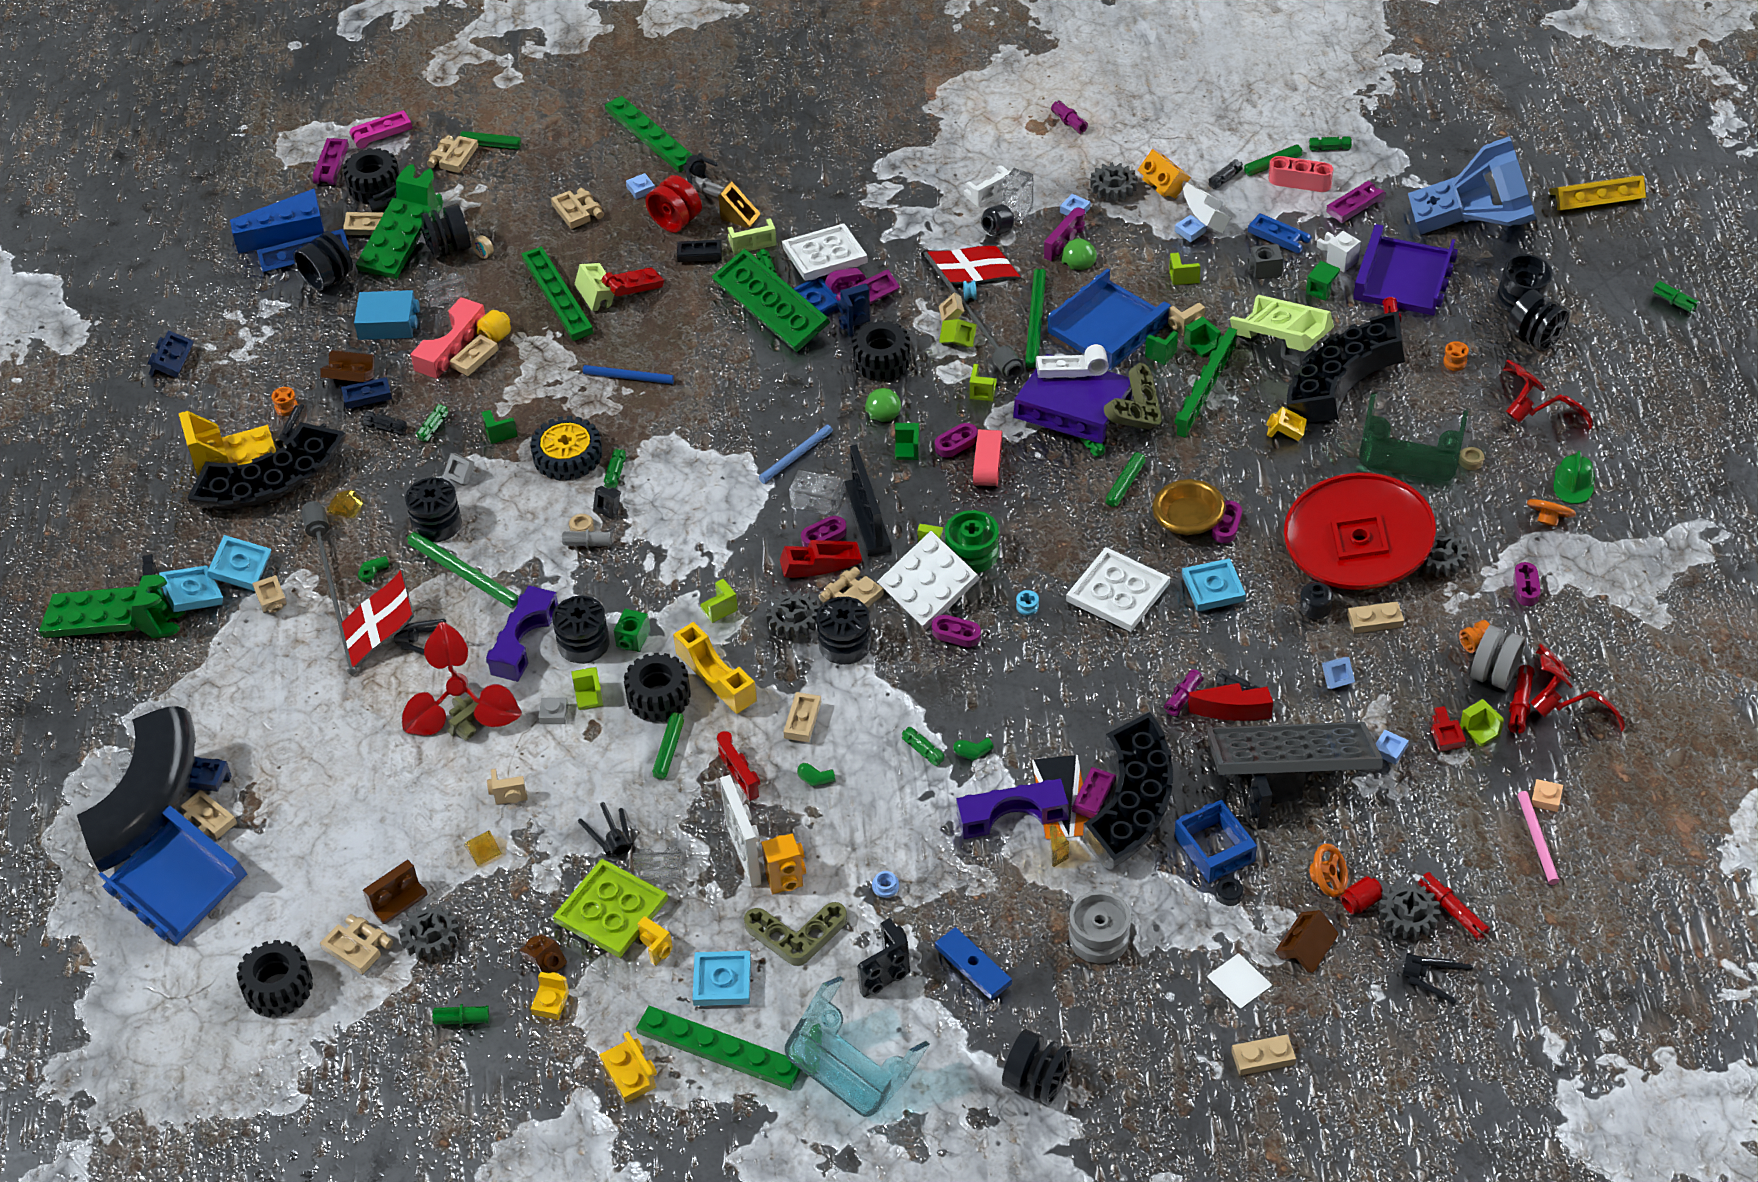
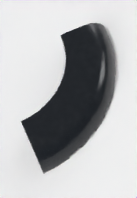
M1396 311L1369 318L1370 322L1360 326L1352 324L1344 333L1340 335L1335 333L1324 340L1323 346L1317 351L1312 350L1303 360L1302 367L1293 374L1294 380L1289 385L1287 392L1288 410L1307 419L1306 422L1339 419V409L1342 400L1357 382L1379 369L1404 363L1405 355L1399 312Z
M300 422L293 434L283 443L281 449L275 453L269 452L251 459L252 463L238 465L237 462L214 463L206 461L187 500L193 506L235 509L251 507L281 498L302 487L317 476L339 452L345 441L346 434L343 431Z
M179 706L165 707L132 719L135 731V747L125 775L113 791L90 809L77 814L87 848L99 872H104L130 858V854L143 844L147 845L152 840L151 837L169 822L164 816L163 811L168 806L175 809L181 797L185 796L191 781L192 765L195 764L196 759L194 756L195 728L191 714L186 708Z
M1150 712L1106 734L1105 754L1115 769L1118 784L1110 804L1107 803L1097 815L1084 823L1083 843L1095 858L1109 870L1129 859L1151 838L1166 812L1171 797L1173 785L1171 750L1166 743L1164 732Z

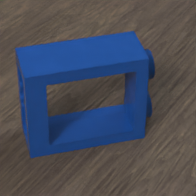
M1222 799L1213 804H1206L1200 810L1191 814H1185L1175 821L1174 837L1208 883L1241 869L1256 860L1257 845ZM1219 823L1235 846L1208 858L1191 835Z

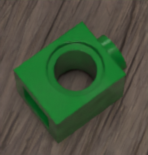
M624 609L613 630L616 647L640 652L651 630L647 613Z

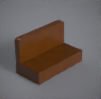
M1321 910L1301 912L1274 952L1280 959L1297 958L1308 973H1312L1318 967L1339 933Z

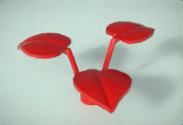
M1509 359L1506 360L1503 371L1518 375L1526 381L1520 395L1505 411L1515 421L1521 423L1528 414L1533 417L1536 412L1550 404L1562 401L1587 421L1589 429L1593 427V420L1589 412L1580 403L1567 395L1559 394L1533 409L1534 402L1527 395L1533 386L1542 392L1545 391V387L1522 366Z
M440 622L426 641L424 655L427 662L434 668L443 669L448 666V670L452 675L446 683V691L438 700L435 701L429 692H420L410 698L402 714V727L406 733L424 736L439 732L446 721V712L439 704L448 695L461 696L464 692L474 702L479 703L475 707L474 716L478 722L488 727L508 725L517 720L522 715V711L511 691L499 684L485 687L480 693V699L476 697L471 688L468 687L467 677L453 669V666H462L467 661L469 652L467 643L455 628L445 622Z
M1541 643L1538 645L1536 654L1541 655L1542 670L1552 672L1555 676L1548 686L1530 703L1546 717L1555 708L1560 711L1565 706L1587 697H1592L1606 705L1615 714L1622 732L1625 729V723L1620 712L1597 691L1591 690L1562 703L1559 702L1562 697L1555 688L1563 680L1571 689L1573 686L1567 678L1571 674L1550 649Z

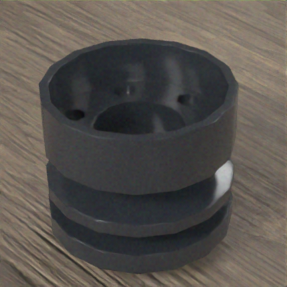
M458 203L444 207V218L441 219L436 210L431 211L433 221H431L427 212L421 213L423 237L434 258L440 257V246L444 255H448V244L452 243L456 252L471 248L466 221Z
M328 231L313 239L312 244L307 243L293 253L294 262L299 273L312 288L318 291L332 284L335 278L339 279L344 274L346 275L353 270V262L348 250L337 236Z
M1519 254L1511 257L1505 264L1496 295L1500 306L1511 313L1517 301L1532 289H1536L1547 296L1553 276L1552 268L1545 260L1538 256Z
M1532 289L1526 292L1513 307L1508 318L1507 328L1518 337L1526 338L1527 342L1534 345L1537 349L1545 351L1551 348L1564 333L1569 323L1570 310L1562 305L1560 306L1555 301L1551 302L1548 296L1536 289Z
M436 477L425 478L414 483L407 490L405 501L413 532H417L431 542L436 543L453 537L460 530L462 525L461 513L455 487L449 481Z
M583 595L572 596L563 600L555 607L552 614V622L558 651L563 658L579 664L590 663L599 659L607 652L610 645L605 609L598 600Z
M846 596L830 599L820 606L817 612L819 650L822 656L828 661L839 665L853 664L867 656L871 649L870 614L866 605L856 598Z
M1025 1029L1017 1037L1008 1055L1002 1075V1085L1022 1093L1031 1083L1030 1097L1037 1099L1040 1096L1042 1103L1050 1105L1066 1081L1072 1058V1049L1066 1045L1061 1046L1059 1049L1058 1042L1052 1041L1043 1051L1044 1037Z

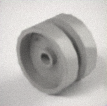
M1489 625L1477 648L1470 678L1485 682L1492 674L1493 686L1507 690L1522 658L1526 637L1511 633L1504 642V629Z
M1092 891L1080 896L1072 904L1069 913V942L1075 954L1085 961L1097 964L1110 963L1120 958L1127 950L1130 941L1131 915L1129 907L1124 900L1114 893Z

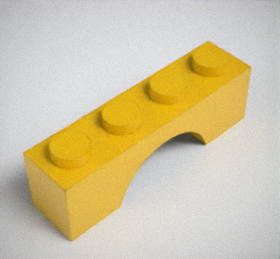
M694 621L673 634L676 654L736 714L757 701L755 681L740 667L734 670L729 668L714 650L709 636Z

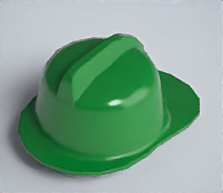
M1577 451L1576 455L1565 457L1555 471L1554 492L1559 499L1570 504L1586 502L1591 497L1594 489L1595 472L1593 464L1588 458L1582 456L1581 451Z

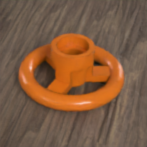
M1529 499L1527 501L1528 507L1540 511L1537 522L1557 527L1558 516L1565 518L1576 516V512L1573 509L1560 504L1538 499Z
M1324 843L1315 852L1313 863L1310 865V877L1315 884L1319 885L1324 894L1331 898H1337L1344 893L1347 887V865L1342 853L1336 846ZM1330 852L1329 860L1322 861L1324 853ZM1337 864L1340 872V881L1337 877ZM1327 882H1331L1333 889L1328 886Z

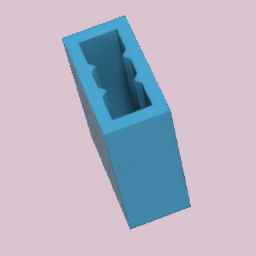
M413 290L359 292L354 320L358 340L412 338L413 330L417 329L416 313L420 311L419 300L415 299Z

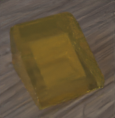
M354 490L336 493L327 508V512L354 518L362 506L363 500Z
M1051 825L1049 827L1051 863L1055 867L1069 859V841L1054 825Z
M490 830L464 844L477 866L502 854Z

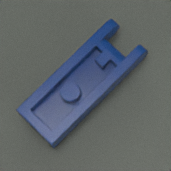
M1261 213L1248 225L1249 233L1295 253H1300L1303 249L1302 245L1298 243L1299 241L1309 243L1312 239L1310 234Z

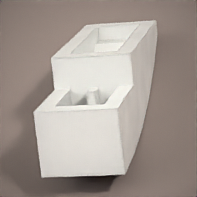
M1183 181L1184 196L1193 214L1206 226L1223 233L1231 218L1219 211L1223 202L1202 189Z

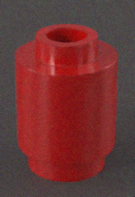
M1365 876L1345 889L1344 894L1340 896V901L1348 913L1352 915L1356 912L1361 913L1382 899L1381 893L1383 889L1378 880Z

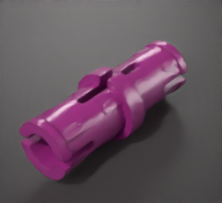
M1060 100L1052 104L1051 111L1059 116L1065 125L1071 126L1079 134H1081V131H1086L1088 123L1080 118L1074 109L1068 108Z
M1191 669L1185 679L1175 686L1174 693L1164 705V709H1166L1169 715L1177 716L1185 703H1187L1189 692L1195 691L1204 680V677L1201 676L1202 674L1198 670Z

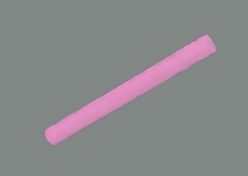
M1527 791L1519 792L1517 796L1548 883L1555 885L1559 883V878Z

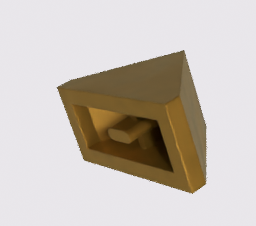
M732 181L718 195L721 220L749 228L761 214Z

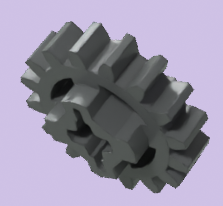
M1110 162V166L1102 164V169L1096 167L1095 172L1091 173L1090 188H1092V193H1098V198L1105 196L1106 201L1110 200V198L1118 201L1120 197L1125 200L1126 195L1133 196V191L1137 190L1138 176L1135 175V170H1130V166L1122 167V163H1119L1117 166H1114L1113 162Z
M1441 529L1440 533L1436 532L1432 551L1419 569L1425 567L1426 574L1434 571L1437 577L1440 572H1443L1446 577L1449 576V571L1457 574L1458 569L1464 568L1465 561H1467V544L1462 543V537L1454 538L1453 531L1445 534V530Z
M790 590L787 591L786 596L779 593L778 600L771 599V606H766V622L769 624L770 631L776 630V636L784 633L786 639H789L791 635L799 639V634L803 633L805 636H808L809 629L816 630L817 612L820 606L817 605L815 598L810 600L809 593L801 596L799 590L793 595Z
M1401 882L1399 889L1392 885L1390 886L1389 893H1383L1378 909L1380 911L1379 919L1385 920V929L1393 928L1394 936L1401 932L1403 933V939H1407L1408 934H1412L1415 939H1418L1419 933L1428 936L1430 929H1436L1441 912L1439 911L1440 903L1439 901H1434V893H1425V886L1416 889V884L1413 882L1410 887H1406L1404 882ZM1408 907L1411 908V914H1408Z
M427 904L425 910L418 906L416 907V914L408 912V921H401L402 929L398 932L403 949L406 948L409 956L415 953L417 960H420L423 955H427L428 961H431L434 954L442 958L443 950L451 952V943H458L457 935L460 934L457 917L456 915L452 916L451 909L449 908L443 911L441 904L435 909H432L431 904Z

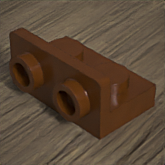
M332 350L329 352V365L320 368V377L366 382L374 378L375 356L373 354Z
M408 859L363 889L368 909L382 924L388 923L428 895L427 890L418 881L414 865Z

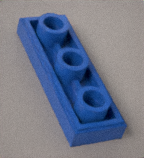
M954 927L935 942V948L990 1000H993L1012 985V978L958 928Z

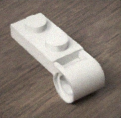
M1098 344L1089 346L1085 350L1084 355L1036 356L1038 378L1099 376L1106 373L1109 368L1105 348Z

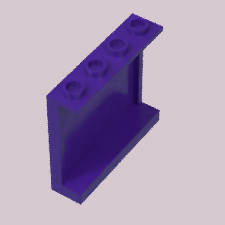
M1375 224L1355 282L1353 300L1383 305L1382 302L1385 298L1394 297L1397 299L1398 309L1435 316L1437 307H1442L1444 294L1442 292L1447 291L1449 279L1446 277L1451 278L1454 264H1451V262H1456L1458 249H1454L1456 239H1452L1450 248L1446 249L1384 237V225Z
M1036 368L1014 399L1013 418L1102 444L1106 436V427L1110 422L1104 413V405L1114 398L1132 399L1133 393L1130 379L1127 376L1109 371L1099 376L1038 378Z

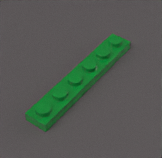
M623 96L605 104L607 113L677 172L684 171L683 166L686 165V160L693 154Z
M543 247L521 253L523 262L571 340L575 341L594 334L592 325Z
M1228 327L1225 335L1219 337L1217 349L1212 350L1208 365L1203 366L1199 381L1196 380L1194 382L1191 396L1187 395L1185 398L1182 412L1178 411L1175 417L1178 436L1186 438L1236 347L1237 329Z
M650 1005L636 1027L637 1034L790 1091L803 1068L802 1061Z

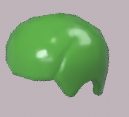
M1077 238L1069 241L1063 248L1061 262L1062 264L1066 262L1071 270H1085L1091 268L1096 262L1097 251L1087 240Z
M887 388L875 389L868 395L865 403V412H868L870 419L880 422L893 420L901 410V401L898 395Z

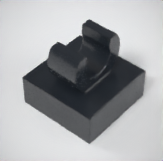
M603 486L596 488L593 510L611 519L618 516L621 491L615 488L607 489Z

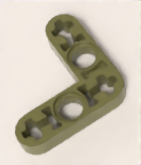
M1139 363L1129 370L1134 401L1114 398L1104 405V413L1111 422L1143 429H1152L1161 423L1162 416L1151 370L1146 364Z
M839 902L828 903L797 933L761 908H752L747 911L744 916L746 931L789 964L800 966L807 963L847 923V911L844 905ZM760 919L762 920V925H761L760 923H758V922H755L754 924H752V921H753V920H754V921H759ZM814 929H819L824 933L819 938H812L808 935ZM775 932L785 935L780 941H773L769 937ZM792 948L795 951H799L800 949H802V953L800 954L799 952H796L795 954H793Z

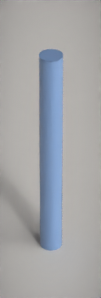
M828 424L759 475V480L765 484L833 432L832 427Z

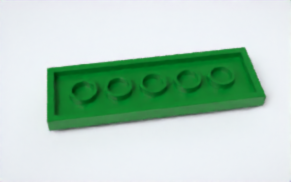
M745 248L711 276L714 283L795 352H798L830 324L828 317Z

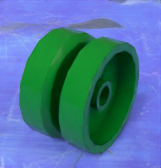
M977 510L957 513L948 520L945 526V544L975 573L986 571L997 562L999 557L998 523L989 514Z

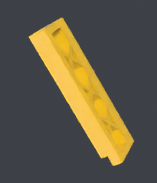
M1644 175L1549 188V194L1556 195L1557 210L1646 198Z

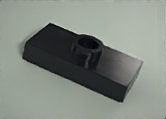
M722 240L677 242V262L722 260Z

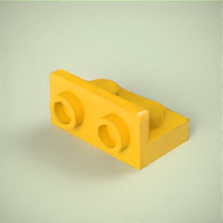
M629 1031L623 1033L625 1042L599 1054L600 1061L625 1103L655 1089L654 1076L657 1075L653 1062L650 1059L646 1061L642 1055L645 1052L638 1038L633 1040Z

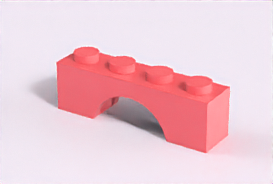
M460 297L448 311L453 329L441 338L423 340L410 354L414 371L438 379L448 369L450 360L463 350L476 335L477 322L485 315L484 305Z

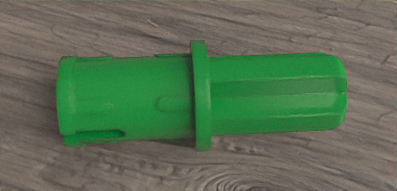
M1661 281L1657 282L1653 288V293L1669 301L1671 306L1676 305L1690 314L1694 312L1693 309L1696 310L1699 304L1698 300L1682 293V289L1676 290Z
M460 1004V1007L434 1008L432 1011V1021L435 1025L460 1024V1027H463L464 1024H489V1005L464 1007L463 1004Z

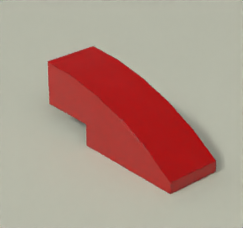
M810 540L808 547L784 546L780 557L784 578L832 573L862 562L857 542Z
M1236 683L1189 692L1187 709L1189 713L1219 720L1256 721L1272 719L1273 700L1268 686L1242 691L1240 684Z

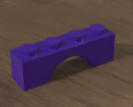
M528 585L524 594L519 596L514 612L509 614L505 628L498 633L496 644L487 653L486 663L489 666L490 675L519 682L529 664L526 648L519 642L529 631L539 627L550 626L552 614L558 605L556 592Z
M1061 779L1045 780L1039 783L1018 785L1013 788L992 790L975 795L969 794L956 798L957 816L963 839L990 835L994 822L1001 816L1012 812L1030 814L1038 819L1042 825L1068 820V801Z

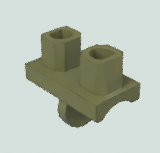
M456 696L452 699L454 708L449 710V714L453 718L449 720L450 727L447 731L451 736L457 733L462 739L467 741L477 731L471 722L476 719L474 710L479 703L473 702L470 696L464 700Z

